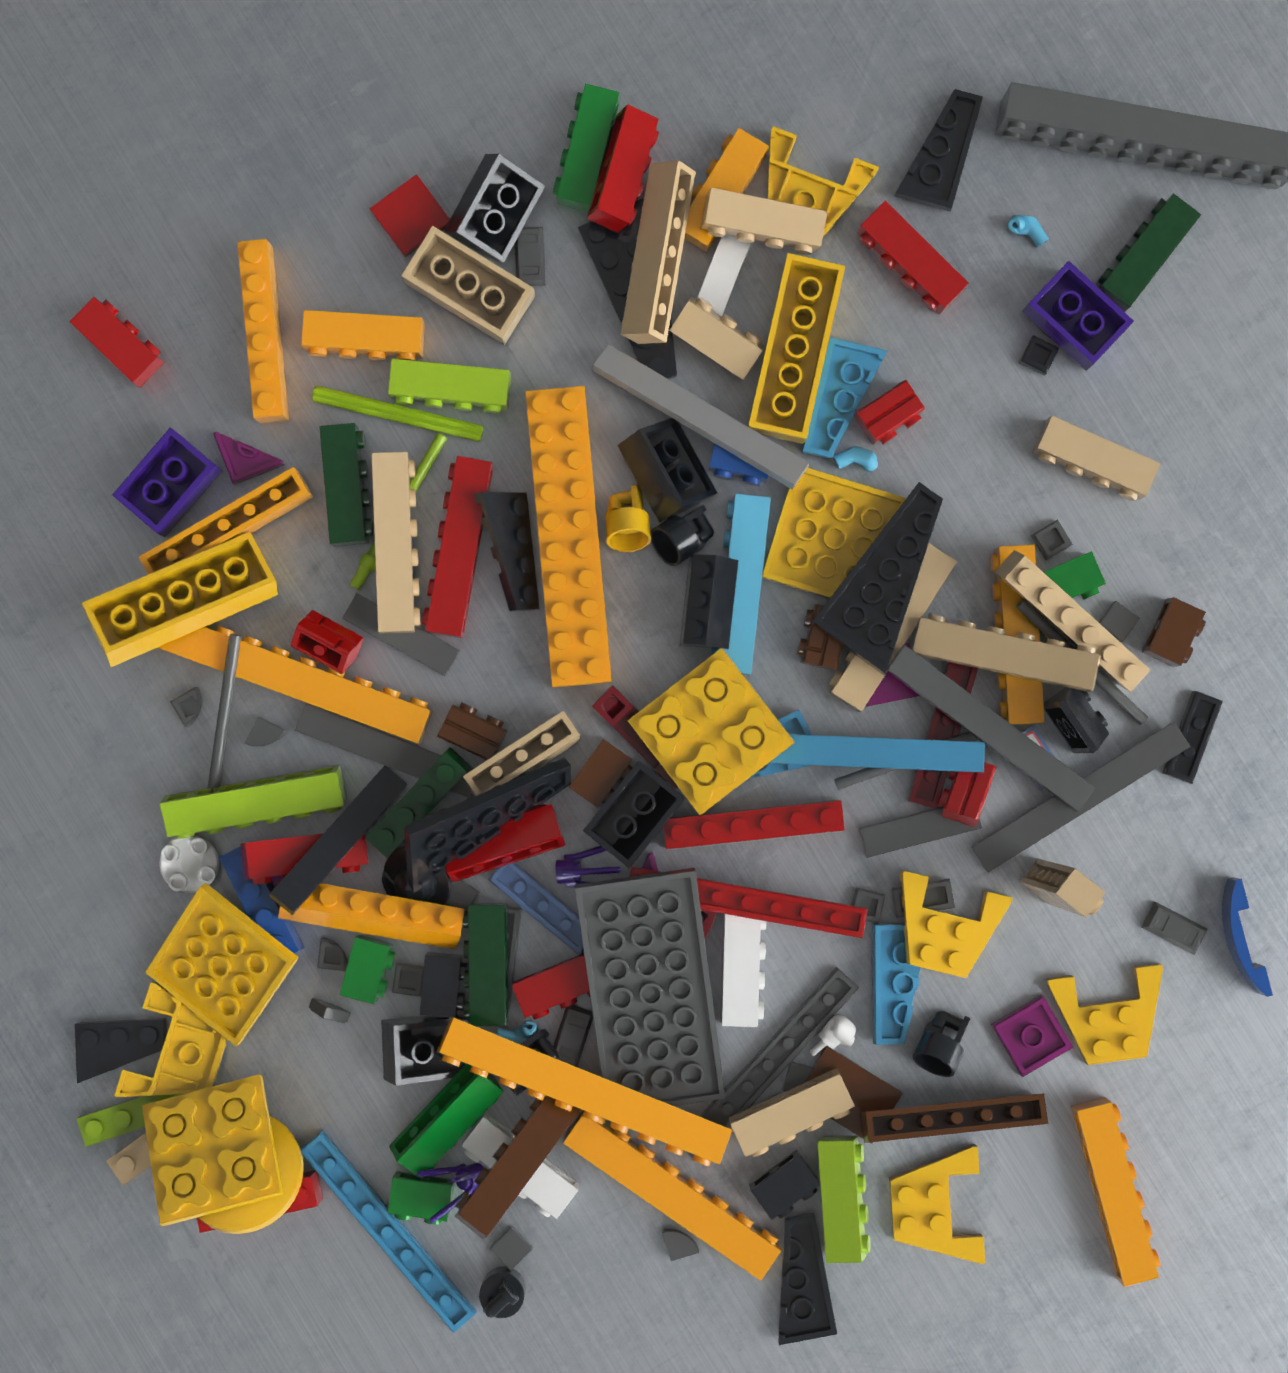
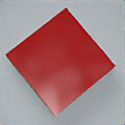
M417 174L369 208L404 257H407L420 247L432 226L442 231L450 220Z

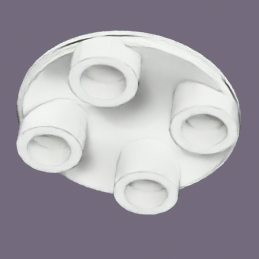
M194 835L186 839H177L176 837L168 842L161 851L159 861L160 872L165 882L173 891L196 893L200 886L205 883L210 885L216 878L219 870V857L214 846L201 836Z

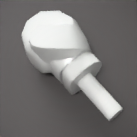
M836 1015L832 1017L824 1026L823 1031L819 1033L821 1041L810 1050V1053L816 1056L827 1045L832 1049L839 1044L850 1047L855 1041V1025L845 1016Z

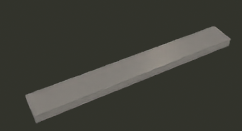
M608 344L593 364L592 370L792 490L809 466V462Z

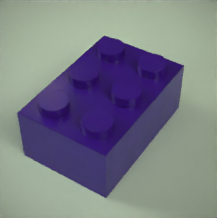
M1070 261L1057 272L1022 310L1030 320L1085 371L1093 366L1134 322L1132 318Z
M170 427L112 496L153 531L166 537L223 470Z

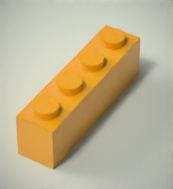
M738 128L734 136L732 134L727 136L721 147V150L724 151L719 160L713 159L706 171V175L709 177L704 185L699 183L692 193L691 199L693 202L689 208L684 240L707 253L716 236L709 235L708 230L701 229L708 191L712 187L743 194L768 154L769 146L740 128Z
M304 310L301 345L306 351H309V355L326 357L328 352L339 353V357L354 359L356 354L368 355V359L386 360V356L397 357V359L415 361V358L423 359L425 323L422 317Z

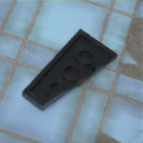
M957 89L953 91L894 195L895 197L951 211L983 96Z
M475 493L476 503H481L485 516L481 518L484 529L489 530L493 542V547L490 548L493 559L499 562L501 568L499 578L509 611H533L540 609L527 493Z
M810 1213L785 1218L778 1344L784 1345L836 1335L837 1328L815 1214Z

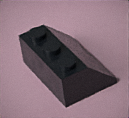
M485 154L444 232L467 247L504 263L541 196L545 185L502 155Z
M673 418L641 428L617 445L659 523L673 515H679L717 494L680 423Z
M693 554L689 558L679 646L729 649L739 560L719 555Z
M638 761L584 828L583 832L630 869L686 798L642 762Z

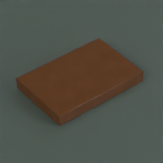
M829 1046L822 1050L812 1067V1071L805 1080L807 1082L835 1068L838 1069L855 1107L851 1108V1112L842 1118L834 1119V1117H831L830 1119L863 1138L860 1113L894 1109L903 1094L897 1088Z

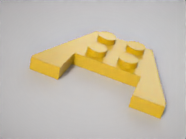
M772 126L770 133L767 199L827 211L824 238L876 176L879 167L854 158L845 184H837L788 165L787 162L797 135Z
M900 870V881L902 882L903 891L901 898L905 915L904 936L907 964L967 978L1013 898L984 891L976 921L922 907L929 877Z
M1162 964L1133 967L1137 998L1078 1006L1074 976L1045 979L1087 1065L1147 1057L1163 972Z
M151 982L142 1008L172 1016L154 1077L122 1070L114 1096L135 1097L186 1094L213 1087L228 1040L171 993L158 984Z
M976 1144L967 1146L965 1149L954 1154L950 1153L942 1156L941 1159L929 1164L920 1165L889 1178L894 1241L985 1264L984 1236L982 1234L952 1236L948 1177L950 1175L980 1174L978 1146Z

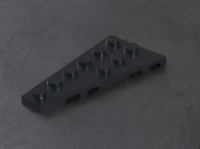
M644 198L635 201L634 208L637 209V213L632 224L625 226L618 233L592 221L578 227V231L621 325L624 317ZM670 319L669 330H670L671 327H672V321H671V319ZM668 330L666 343L638 344L628 339L638 362L669 380L677 377L673 333Z
M918 482L812 622L813 625L884 676L886 675L943 498L920 482Z
M564 757L555 762L547 763L539 769L522 774L516 779L502 785H497L491 790L469 797L461 803L444 808L436 814L414 821L404 827L408 885L412 891L416 892L423 886L420 882L433 873L438 877L445 872L444 867L456 857L464 859L500 834L501 830L499 828L511 819L515 823L524 817L523 812L534 803L542 805L571 785V765Z

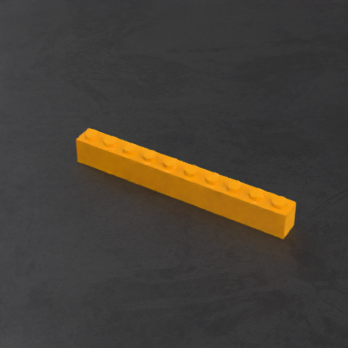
M217 626L216 630L203 627L157 648L224 672L229 634H234L235 631L221 626ZM245 636L244 641L241 640L235 677L417 744L422 743L433 710L427 709L428 702L411 697L410 702L400 699V692L383 687L381 692L371 688L373 682L356 676L355 681L343 678L345 672L340 674L329 667L327 671L316 668V661L301 656L299 661L288 657L290 652L276 646H273L271 651L260 647L262 641Z
M450 1018L437 1052L444 1054L442 1061L459 1067L460 1062H464L472 1066L470 1069L472 1073L487 1078L489 1073L500 1077L498 1083L515 1089L516 1085L519 1084L528 1088L527 1095L542 1101L545 1095L556 1099L554 1105L571 1112L574 1106L584 1110L582 1117L598 1123L600 1118L611 1121L610 1128L627 1134L629 1128L639 1132L637 1138L653 1145L656 1140L666 1143L665 1150L682 1156L683 1151L694 1154L693 1161L708 1167L711 1162L720 1164L732 1133V1129L456 1018Z

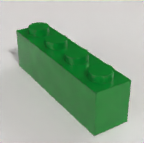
M585 83L583 93H577L574 110L578 111L576 121H570L567 138L571 139L569 149H563L560 166L564 167L562 177H556L553 187V194L557 195L558 205L584 212L589 211L617 115L620 92Z
M465 1064L389 1145L396 1161L416 1176L418 1171L433 1169L446 1152L456 1145L463 1134L476 1124L479 1117L491 1105L496 1103L499 1096L504 1092L492 1074L489 1073L487 1078L470 1072L472 1066Z

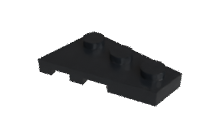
M166 1018L76 1023L77 1084L162 1051L167 1036Z

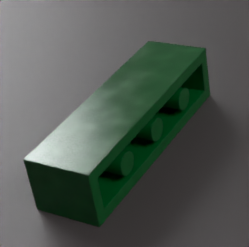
M1174 193L1166 201L1163 198L1159 200L1151 211L1154 217L1149 224L1145 221L1142 222L1133 234L1137 239L1130 247L1126 244L1115 257L1119 261L1115 268L1112 270L1108 267L1097 281L1101 284L1099 289L1124 312L1131 307L1202 215Z
M355 423L319 426L330 544L334 547L369 544V536H373V523L371 518H367L366 507L371 506L369 489H364L363 478L368 477L367 461L362 460L361 448H365L364 431H359V427Z
M449 747L365 839L388 858L405 839L404 827L414 821L424 819L472 766Z
M472 903L468 905V910H464L463 927L468 928V940H464L463 952L464 958H469V970L464 971V988H469V1000H465L464 1004L465 1019H470V1024L473 1026H506L509 1023L507 903Z

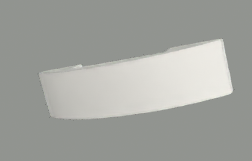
M729 234L721 237L698 297L709 302L713 306L712 311L719 316H722L725 312L726 305L751 243L738 241L737 236Z

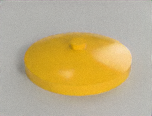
M269 1116L283 1195L198 1217L209 1227L231 1234L257 1231L281 1217L295 1200L303 1179V1156L293 1134L277 1119Z

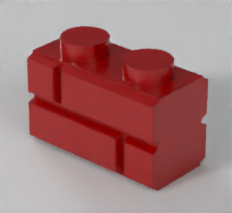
M905 379L858 410L854 417L873 445L879 441L884 445L897 436L895 430L905 425L908 429L922 419L920 414L925 410V407Z
M311 610L298 623L290 645L294 649L343 674L349 665L357 659L364 637Z
M984 762V772L950 771L948 779L953 780L951 789H944L939 802V806L944 807L942 816L973 828L976 827L997 767Z

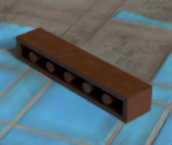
M1044 1093L860 1113L864 1143L1048 1124Z
M546 1095L543 1101L536 1098L529 1107L533 1112L528 1119L524 1120L521 1118L512 1129L511 1133L515 1136L507 1145L503 1142L492 1157L496 1161L491 1168L484 1167L475 1178L474 1182L478 1185L473 1192L469 1194L466 1191L455 1205L459 1210L454 1217L482 1239L487 1238L581 1109L573 1106L570 1112L555 1106L556 1099Z

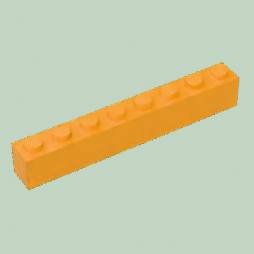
M584 1110L581 1112L564 1137V1145L761 1281L781 1252L780 1245L777 1243L779 1240L777 1236L765 1228L761 1232L753 1226L754 1221L743 1212L739 1211L736 1214L728 1209L729 1203L715 1194L711 1197L703 1191L705 1187L694 1178L690 1177L687 1180L679 1175L680 1169L666 1160L662 1163L654 1157L656 1153L645 1144L641 1143L638 1146L629 1140L631 1135L628 1132L625 1134L610 1128L605 1123L606 1119L600 1118L598 1123L582 1117Z

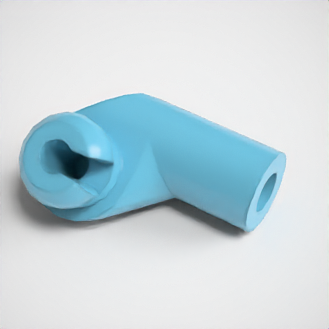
M1014 215L1008 221V228L1011 232L1029 235L1036 247H1040L1049 240L1038 220L1033 216Z
M859 446L852 447L833 456L838 469L852 463L862 465L865 471L871 472L878 466L877 455L873 451Z
M528 1020L514 1031L498 1027L496 1035L522 1044L537 1033L538 1028L535 1022Z

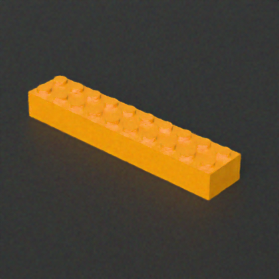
M585 386L525 391L552 687L562 688L612 683Z

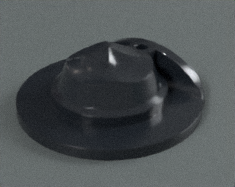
M405 846L391 853L385 862L382 874V884L387 895L440 905L447 903L451 892V881L447 871L438 877L433 873L420 882L423 886L422 888L413 892L408 885Z

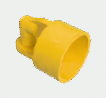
M638 484L632 485L629 491L615 493L609 497V505L605 515L607 545L613 550L620 552L639 551L647 547L651 542L650 517L644 511L643 495ZM631 503H632V507H624V508H622V505H627V504H631Z

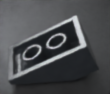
M1066 687L1043 702L1044 711L1073 753H1094L1109 735L1106 729L1108 723L1099 711L1095 712L1088 703L1091 701V698L1087 691Z
M465 1015L456 1016V1019L470 1024V1019H465ZM420 1016L381 1020L384 1080L399 1086L453 1078L466 1063L460 1062L459 1067L442 1061L444 1054L437 1052L450 1017Z

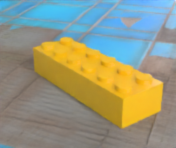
M787 253L748 427L763 436L803 445L807 439L846 267L844 265Z
M248 532L82 602V606L110 667H113L277 596L278 593L276 579L251 532Z

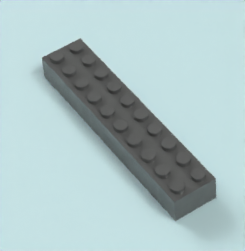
M1011 82L1000 103L995 135L1001 136L1003 140L1008 142L1029 141L1031 145L1036 147H1048V145L1060 147L1061 151L1069 153L1079 150L1089 152L1090 156L1096 158H1104L1106 156L1117 157V160L1123 163L1139 161L1145 162L1151 168L1167 166L1175 168V171L1188 174L1194 171L1204 173L1205 177L1219 179L1221 177L1233 178V181L1239 184L1260 183L1262 187L1267 189H1278L1288 182V132L1015 82Z

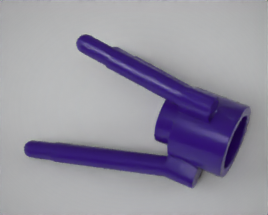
M602 846L576 854L564 855V860H556L555 864L557 884L565 883L566 887L591 883L578 881L581 880L582 875L620 873L621 868H581V863L575 862V860L607 851Z
M473 1163L468 1166L460 1164L454 1167L427 1169L417 1172L418 1177L456 1173L451 1178V1182H456L458 1188L464 1190L461 1195L429 1219L430 1223H434L455 1208V1205L466 1191L469 1194L473 1192L478 1185L474 1180L484 1168L480 1163Z

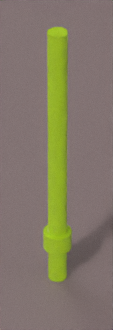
M436 434L415 470V478L410 479V489H415L417 492L448 438L442 434ZM375 541L368 553L362 555L358 562L361 565L349 584L357 590H360L370 571L374 572L376 568Z

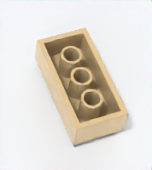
M434 226L431 227L401 275L407 286L503 345L506 344L535 298L533 287Z

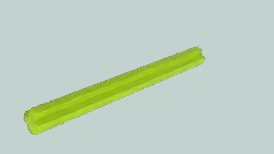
M318 385L313 389L312 400L317 403L477 442L481 441L484 428L482 425Z

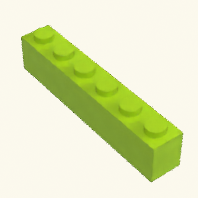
M340 765L222 785L214 788L213 793H210L211 789L205 788L165 795L160 802V808L167 837L177 836V839H186L194 836L195 832L206 831L207 834H214L223 831L224 827L229 826L242 829L252 826L253 822L264 820L266 824L279 822L285 816L294 815V818H304L310 816L311 812L323 810V813H333L339 811L345 805L347 796Z

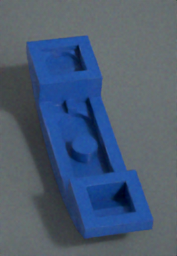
M1228 878L1222 900V922L1229 952L1247 983L1257 993L1266 997L1273 996L1266 967L1257 963L1252 964L1238 913L1240 910L1249 908L1242 879Z

